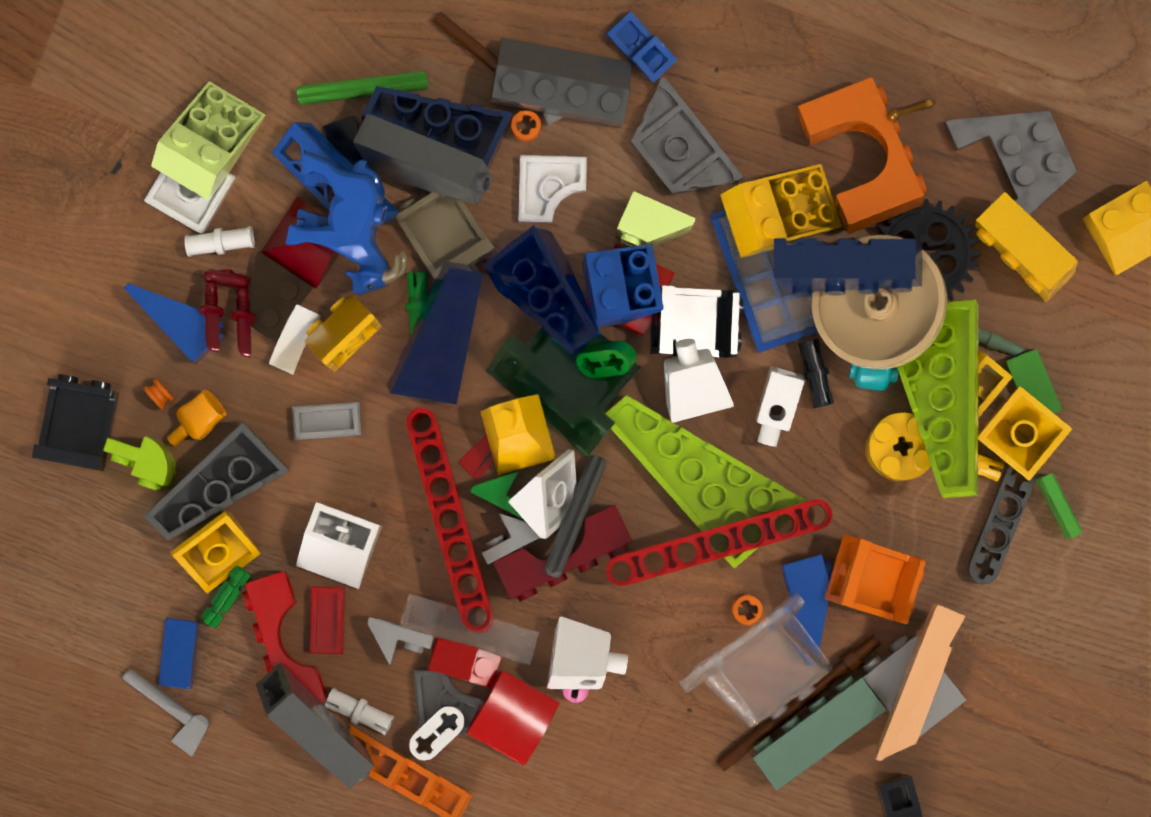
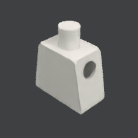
M684 338L677 341L675 346L678 356L664 361L666 407L672 423L734 407L711 350L703 349L697 351L696 342L693 338Z
M770 366L756 415V422L762 424L758 442L777 447L781 430H790L804 384L802 374ZM772 406H782L781 414L777 416L770 413Z
M559 617L554 633L547 688L600 689L603 686L607 672L625 675L628 655L609 652L611 634L609 632L565 617Z

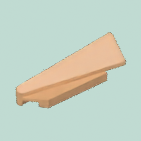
M932 604L921 635L917 638L874 753V759L881 761L885 757L917 743L952 647H949L961 626L965 618L964 615L941 605Z

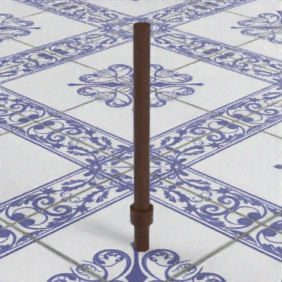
M872 634L853 651L848 649L840 656L841 660L716 762L725 772L750 752L754 745L768 735H771L849 670L854 672L862 665L861 661L877 649L881 643Z

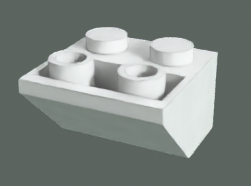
M316 502L304 533L296 566L359 589L382 526Z

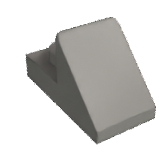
M499 514L511 538L505 540L504 536L501 535L485 543L488 550L482 552V555L487 565H490L540 537L527 522Z
M372 616L369 617L367 623L389 665L393 663L399 640L405 642L403 648L423 653L424 648H432L436 636Z

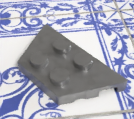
M665 76L660 79L658 87L631 140V144L669 193L676 195L741 181L744 178L673 86Z

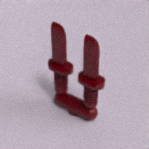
M208 269L203 275L204 280L207 282L204 288L205 305L199 306V314L205 316L206 345L210 351L219 353V318L224 316V309L218 307L217 285L237 288L236 311L231 312V320L237 322L239 353L243 357L251 358V323H254L256 319L255 314L250 312L249 291L245 289L249 286V278L246 275L234 273L231 269Z

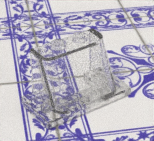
M797 592L770 611L763 620L720 651L717 649L692 667L680 680L679 684L687 694L704 682L746 725L752 728L768 716L772 720L778 718L789 709L787 703L795 697L801 701L816 690L813 685L827 675L833 666L795 617L805 604V601Z

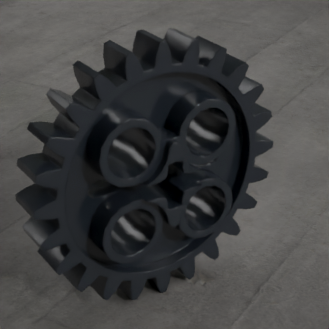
M925 199L923 208L918 209L917 207L911 211L899 214L898 218H889L887 220L890 226L887 227L879 224L878 229L883 235L896 237L902 234L911 235L922 247L927 246L928 251H934L953 244L955 246L953 250L931 254V258L936 265L942 258H950L956 264L953 272L949 274L941 273L946 285L947 299L952 302L954 301L952 293L954 289L962 294L965 292L961 284L962 281L973 282L972 276L967 273L968 270L977 271L979 265L971 261L973 258L980 257V251L971 249L972 246L979 243V238L968 237L974 230V226L963 227L962 224L966 215L962 214L955 219L953 217L954 206H951L944 212L942 211V201H938L935 208H930L928 199ZM934 226H941L946 229L947 237L942 241H933L928 235L929 230Z

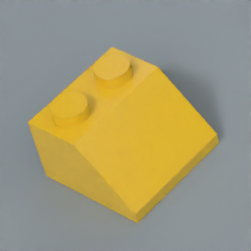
M1148 181L1141 183L1082 218L1115 276L1151 256V186Z

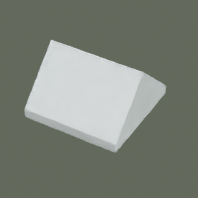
M568 449L508 501L540 538H548L562 525L576 491L574 450Z

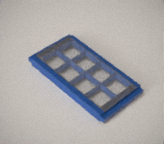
M722 210L710 214L711 223L734 288L739 290V298L743 300V313L757 352L760 353L818 333L812 314V296H792V293H789L773 278L774 249L741 258L726 211ZM803 240L788 245H801Z

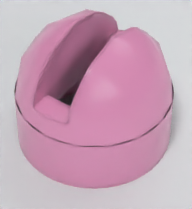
M562 689V692L568 701L579 703L586 699L589 689H578L577 698L571 697L572 689Z

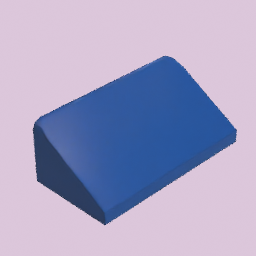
M166 618L158 685L192 689L200 621Z

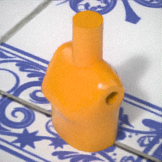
M202 390L194 399L177 410L176 416L180 425L167 436V440L176 447L188 435L194 440L200 441L213 430L215 425L226 417V410L210 391Z

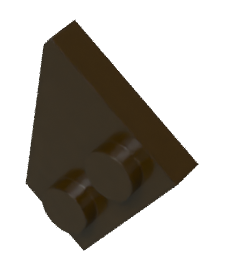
M259 251L255 256L249 301L250 312L255 314L256 319L254 323H251V327L276 343L297 304L302 305L313 287Z

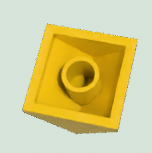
M1019 386L996 409L979 433L978 440L1030 481L1070 433L1072 428Z
M227 511L220 514L171 551L172 556L207 594L228 579L235 566L243 568L261 554L233 514Z

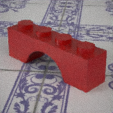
M287 571L246 583L247 591L242 592L247 610H254L257 623L253 624V629L258 643L264 642L268 655L263 656L267 672L269 673L281 662L320 702L326 700L328 695L318 666H308L295 661L286 652L282 644V621L287 612L297 603Z

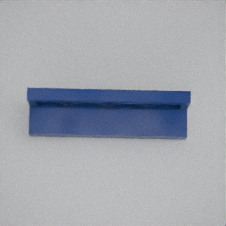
M294 122L272 151L278 160L303 185L305 175L300 174L301 168L298 165L302 164L305 152H312L332 160L338 167L346 171H351L353 165L312 123ZM293 140L301 146V160L293 161L285 153ZM318 183L310 187L305 186L330 210L332 188L328 183ZM384 197L383 205L387 206L384 222H392L399 211Z

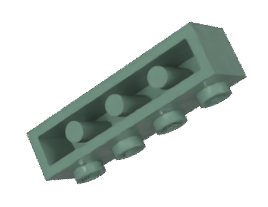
M851 675L846 677L835 686L838 692L828 699L824 695L819 697L808 706L810 712L799 719L795 715L780 727L783 730L781 734L774 739L768 735L753 746L756 752L751 757L776 791L886 711L862 677L858 676L855 679Z

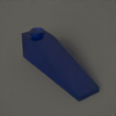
M533 225L483 264L498 292L516 304L523 313L534 319L548 334L571 353L576 354L601 335L569 261L552 232Z

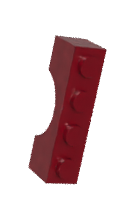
M613 505L585 519L583 540L577 550L569 556L563 573L559 578L547 575L544 572L547 561L536 558L525 548L493 563L510 599L517 596L519 602L538 594L535 587L545 582H548L549 587H553L567 580L566 572L578 567L580 573L599 565L596 558L608 553L612 559L629 551L626 544L632 542V539L616 505Z

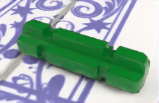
M240 566L233 568L229 574L231 579L229 582L225 580L210 602L213 604L212 607H207L201 616V619L213 628H217L224 619L222 614L228 613L242 592L240 590L241 586L245 587V584L251 579V574Z

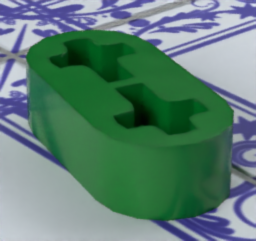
M610 341L586 346L576 358V364L580 372L589 378L611 377L626 374L636 362L637 356L633 347L624 341Z

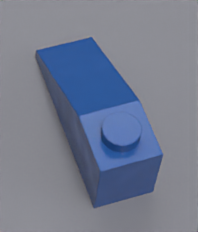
M129 283L124 287L192 362L197 364L210 352L205 339V316L199 314V309ZM219 320V339L221 342L226 336L220 331L224 325Z
M822 554L780 565L808 663H814L818 660L828 600L824 598L833 571L829 559L823 560Z

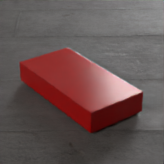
M311 586L309 654H344L345 587Z

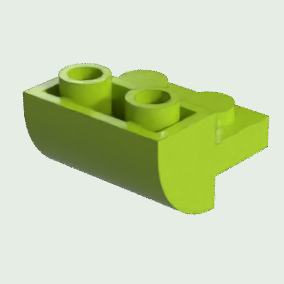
M144 436L140 448L107 438L103 451L112 454L111 461L133 467L131 475L139 477V485L156 491H162L164 486L173 488L177 466L172 452L166 445Z

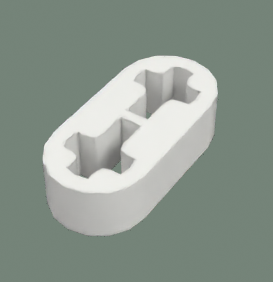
M445 706L438 710L415 732L409 743L413 756L419 760H430L452 741L464 727L465 719L461 710L454 706ZM443 713L449 716L455 713L458 716L455 721L458 727L455 730L451 727H448L442 733L437 730L444 721L441 717ZM434 733L437 738L430 745L433 751L431 753H428L426 750L421 753L418 752L416 748L419 746V742L416 739L420 736L426 739Z

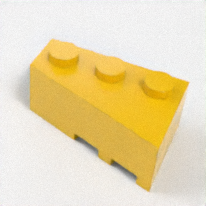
M1006 192L976 219L975 227L978 230L976 235L988 247L993 246L1001 254L1000 258L1012 270H1016L1029 287L1038 293L1045 302L1075 275L1078 260Z

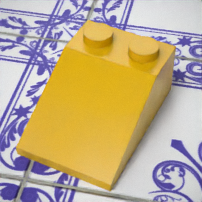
M353 295L348 299L345 296L340 298L330 308L333 314L324 322L320 319L317 320L306 331L309 337L304 342L333 372H336L382 328L379 321Z

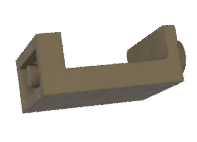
M426 190L428 195L416 202L415 198L402 204L398 208L400 213L395 218L440 287L494 253L495 248L463 200Z

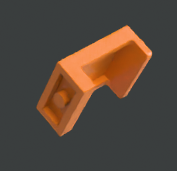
M843 534L824 599L888 620L907 624L914 611V601L919 585L924 578L926 560L873 544L861 538Z

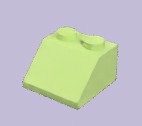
M633 191L617 227L616 236L621 238L620 244L626 247L652 244L654 247L690 233L696 218Z

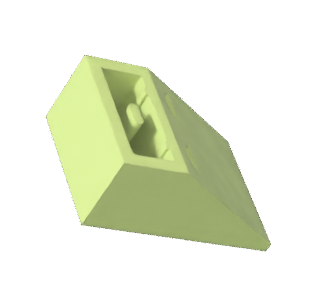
M209 81L158 141L151 166L209 200L232 170L264 120L265 114Z

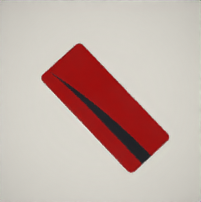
M487 435L459 461V464L475 480H478L494 464Z

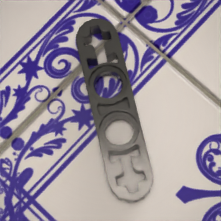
M1010 465L1005 469L968 562L967 573L975 583L989 584L999 575L1034 486L1036 474L1030 481L1019 483L1017 491H1023L1021 498L1015 493L1004 491L1006 485L1009 488H1013L1016 478L1011 476L1012 471L1016 470ZM1003 498H1011L1017 505L1016 512L1011 517H1005L999 511L998 506ZM991 529H999L1004 534V543L999 548H992L986 541L987 533ZM981 547L987 552L999 554L997 560L990 557L987 567L992 570L991 574L984 575L982 579L978 577L979 571L974 569L975 565L982 564L986 557V554L979 553Z

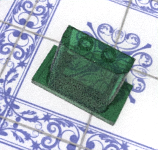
M563 303L525 346L511 335L502 345L486 371L517 398L538 394L546 422L588 457L615 424L604 411L641 367L634 363L626 374L603 378H589L582 374L576 364L578 355L590 344L610 341L597 331L596 328H593L592 322L583 319L566 303Z

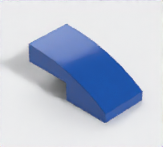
M628 11L605 33L609 40L652 83L677 61L676 57L657 36L652 35L631 11Z

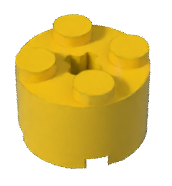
M895 413L881 419L873 426L866 439L865 453L868 463L879 475L891 481L914 479L931 467L914 414ZM898 438H901L902 443L908 444V449L904 451V456H901L900 451H894L893 445L899 441Z

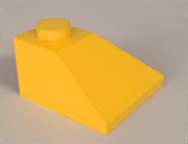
M538 394L517 398L480 411L498 476L556 460Z

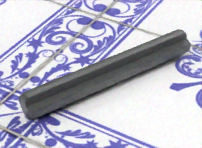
M591 455L587 461L544 567V572L549 576L559 578L563 573L606 467V460L602 457Z

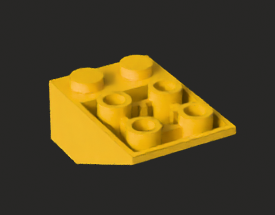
M822 164L741 183L720 194L741 258L774 249V238H786V243L791 244L801 241L803 238H810L842 227Z

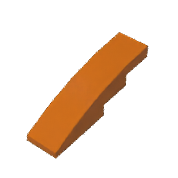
M354 726L350 727L348 731L368 750L374 764L368 776L384 786L394 789L420 806L430 809L441 817H462L473 794Z

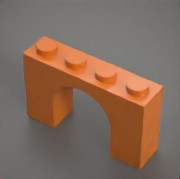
M873 77L801 104L797 108V118L810 146L845 132H861L877 140L885 152L887 163L879 176L868 183L836 195L835 206L847 234L922 206L924 193H927V188L921 174L915 175L911 166L914 163V159L907 144L902 146L898 134L901 133L898 121L891 122L887 118L885 105L888 104L886 93L881 85L876 86Z

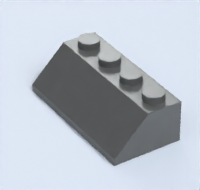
M501 38L490 104L542 114H553L563 118L620 128L624 123L632 62Z

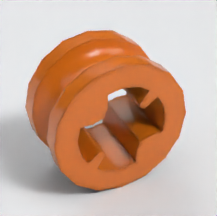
M529 110L518 112L513 117L511 123L513 135L522 142L535 140L541 131L540 118ZM523 118H530V123L535 122L536 128L530 129L528 135L522 134V129L517 130V124H522Z
M155 377L152 379L153 384L151 386L145 385L143 390L161 410H164L166 402H173L175 398L163 383Z
M742 594L732 604V614L741 624L752 625L758 622L762 616L763 606L753 595ZM745 600H748L750 605H756L757 611L756 613L752 612L754 616L750 619H747L744 614L738 613V607H743L741 603Z

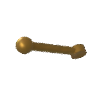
M932 98L904 109H890L887 112V118L889 121L895 122L900 116L928 109L934 106L935 102Z

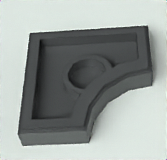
M427 669L414 670L419 729L441 708L454 706L461 710L465 719L464 727L459 734H466L479 705L484 702V697L470 696L459 690L450 676ZM443 713L441 717L444 721L437 730L440 733L448 727L455 730L458 727L455 723L458 716L455 713L450 716ZM432 733L429 737H435L436 735Z

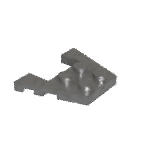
M1050 111L954 119L944 123L956 151L989 138L1015 196V202L1029 215L1077 172Z

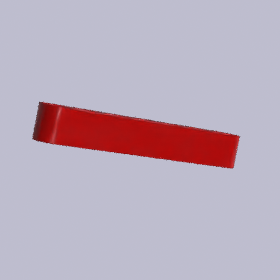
M417 407L408 414L406 426L460 617L464 626L471 632L483 634L493 626L494 613L440 424L431 410ZM421 417L431 419V426L425 432H417L415 430V423ZM430 449H438L440 451V458L434 464L424 462V454ZM441 480L449 482L450 488L447 494L443 496H435L433 494V486L436 482ZM449 512L457 513L459 516L458 524L450 529L444 528L442 526L443 516ZM458 544L466 545L468 548L467 556L461 561H455L451 558V550ZM465 577H475L477 579L476 589L467 594L461 592V581ZM475 609L486 611V621L480 626H473L469 622L470 613Z
M811 500L616 556L608 562L606 576L614 585L627 586L818 531L830 524L833 517L832 509L823 500ZM813 505L820 506L825 512L823 522L818 525L812 524L807 518L808 509ZM779 515H787L792 520V529L787 534H781L775 528L774 522ZM747 524H754L760 530V537L755 543H747L742 537V530ZM715 533L723 534L728 540L727 548L721 553L714 552L709 546V540ZM682 543H690L695 548V557L690 562H682L677 557V548ZM650 552H657L663 558V565L656 572L649 571L644 565V558ZM618 561L626 562L631 569L630 576L624 581L615 580L611 574L612 566Z

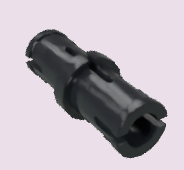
M819 338L798 343L805 371L802 375L804 380L807 379L813 409L834 404L827 374L830 373L828 367L825 368Z

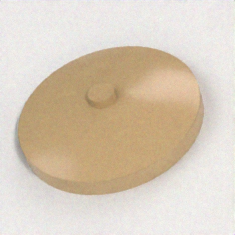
M873 235L857 240L861 241L862 245H868L869 239L904 238L891 235ZM922 249V287H912L911 292L903 293L893 292L892 288H879V292L875 294H862L858 290H845L844 295L838 296L826 295L825 291H815L812 295V314L819 335L825 344L840 358L861 368L874 370L890 369L914 360L934 342L946 317L947 290L938 266Z

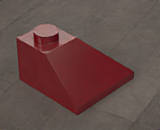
M296 197L261 253L317 289L340 254L328 247L315 243L304 242L300 245H286L289 225H297L299 209L329 216L322 210Z

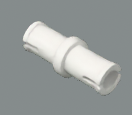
M252 226L223 231L222 228H216L212 233L185 235L184 239L188 257L213 252L223 255L228 250L255 247Z
M336 688L331 690L325 703L327 709L329 708L350 718L351 723L355 725L361 723L385 736L393 723L391 721L395 717L368 705V701L363 698L359 701L338 691Z

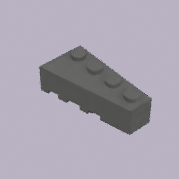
M242 421L158 501L144 517L168 541L251 492L263 487L265 484L284 475L290 469Z

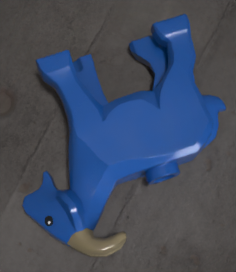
M305 152L300 174L305 175L304 186L310 187L320 182L328 183L335 196L331 201L329 216L299 209L297 225H289L286 245H300L304 242L323 245L360 265L359 271H346V274L353 281L352 291L358 295L379 290L401 277L407 269L408 258L406 253L402 251L399 255L396 254L394 265L391 268L375 241L377 227L384 223L387 214V206L383 205L385 190L379 175L367 166L366 160L358 161L351 171H346L338 167L332 160L312 152Z

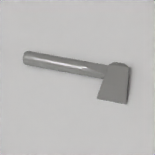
M128 669L123 675L124 681L185 725L171 742L193 757L210 726L209 719L202 714L193 715L134 670Z

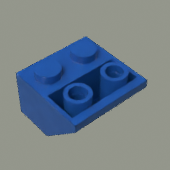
M652 244L585 254L582 268L593 328L629 323L664 310Z

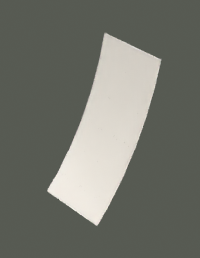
M297 304L278 339L269 364L293 375L306 345L304 340L309 337L306 331L320 319L321 315Z

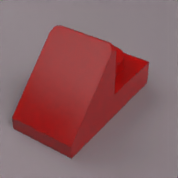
M436 637L427 670L491 688L495 681L502 656L473 646Z

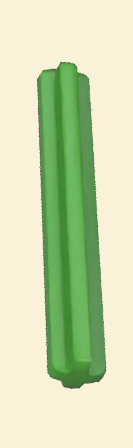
M425 71L302 85L297 87V99L299 104L305 105L370 97L376 86L405 92L428 89V77Z

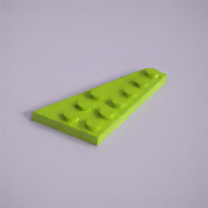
M976 300L947 302L946 317L934 342L920 356L897 367L911 409L914 412L918 430L925 444L940 494L943 498L978 496L979 305Z
M627 395L601 417L701 532L807 502L802 497L792 493L780 484L768 479L751 467L703 441ZM784 514L779 515L774 522L776 530L778 531L791 518ZM747 524L742 530V537L747 543H755L760 537V530L754 524ZM715 533L709 540L719 553L727 548L728 540L723 534ZM758 548L724 558L735 569Z

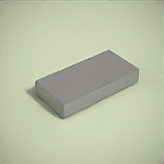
M360 402L292 407L295 440L362 436Z

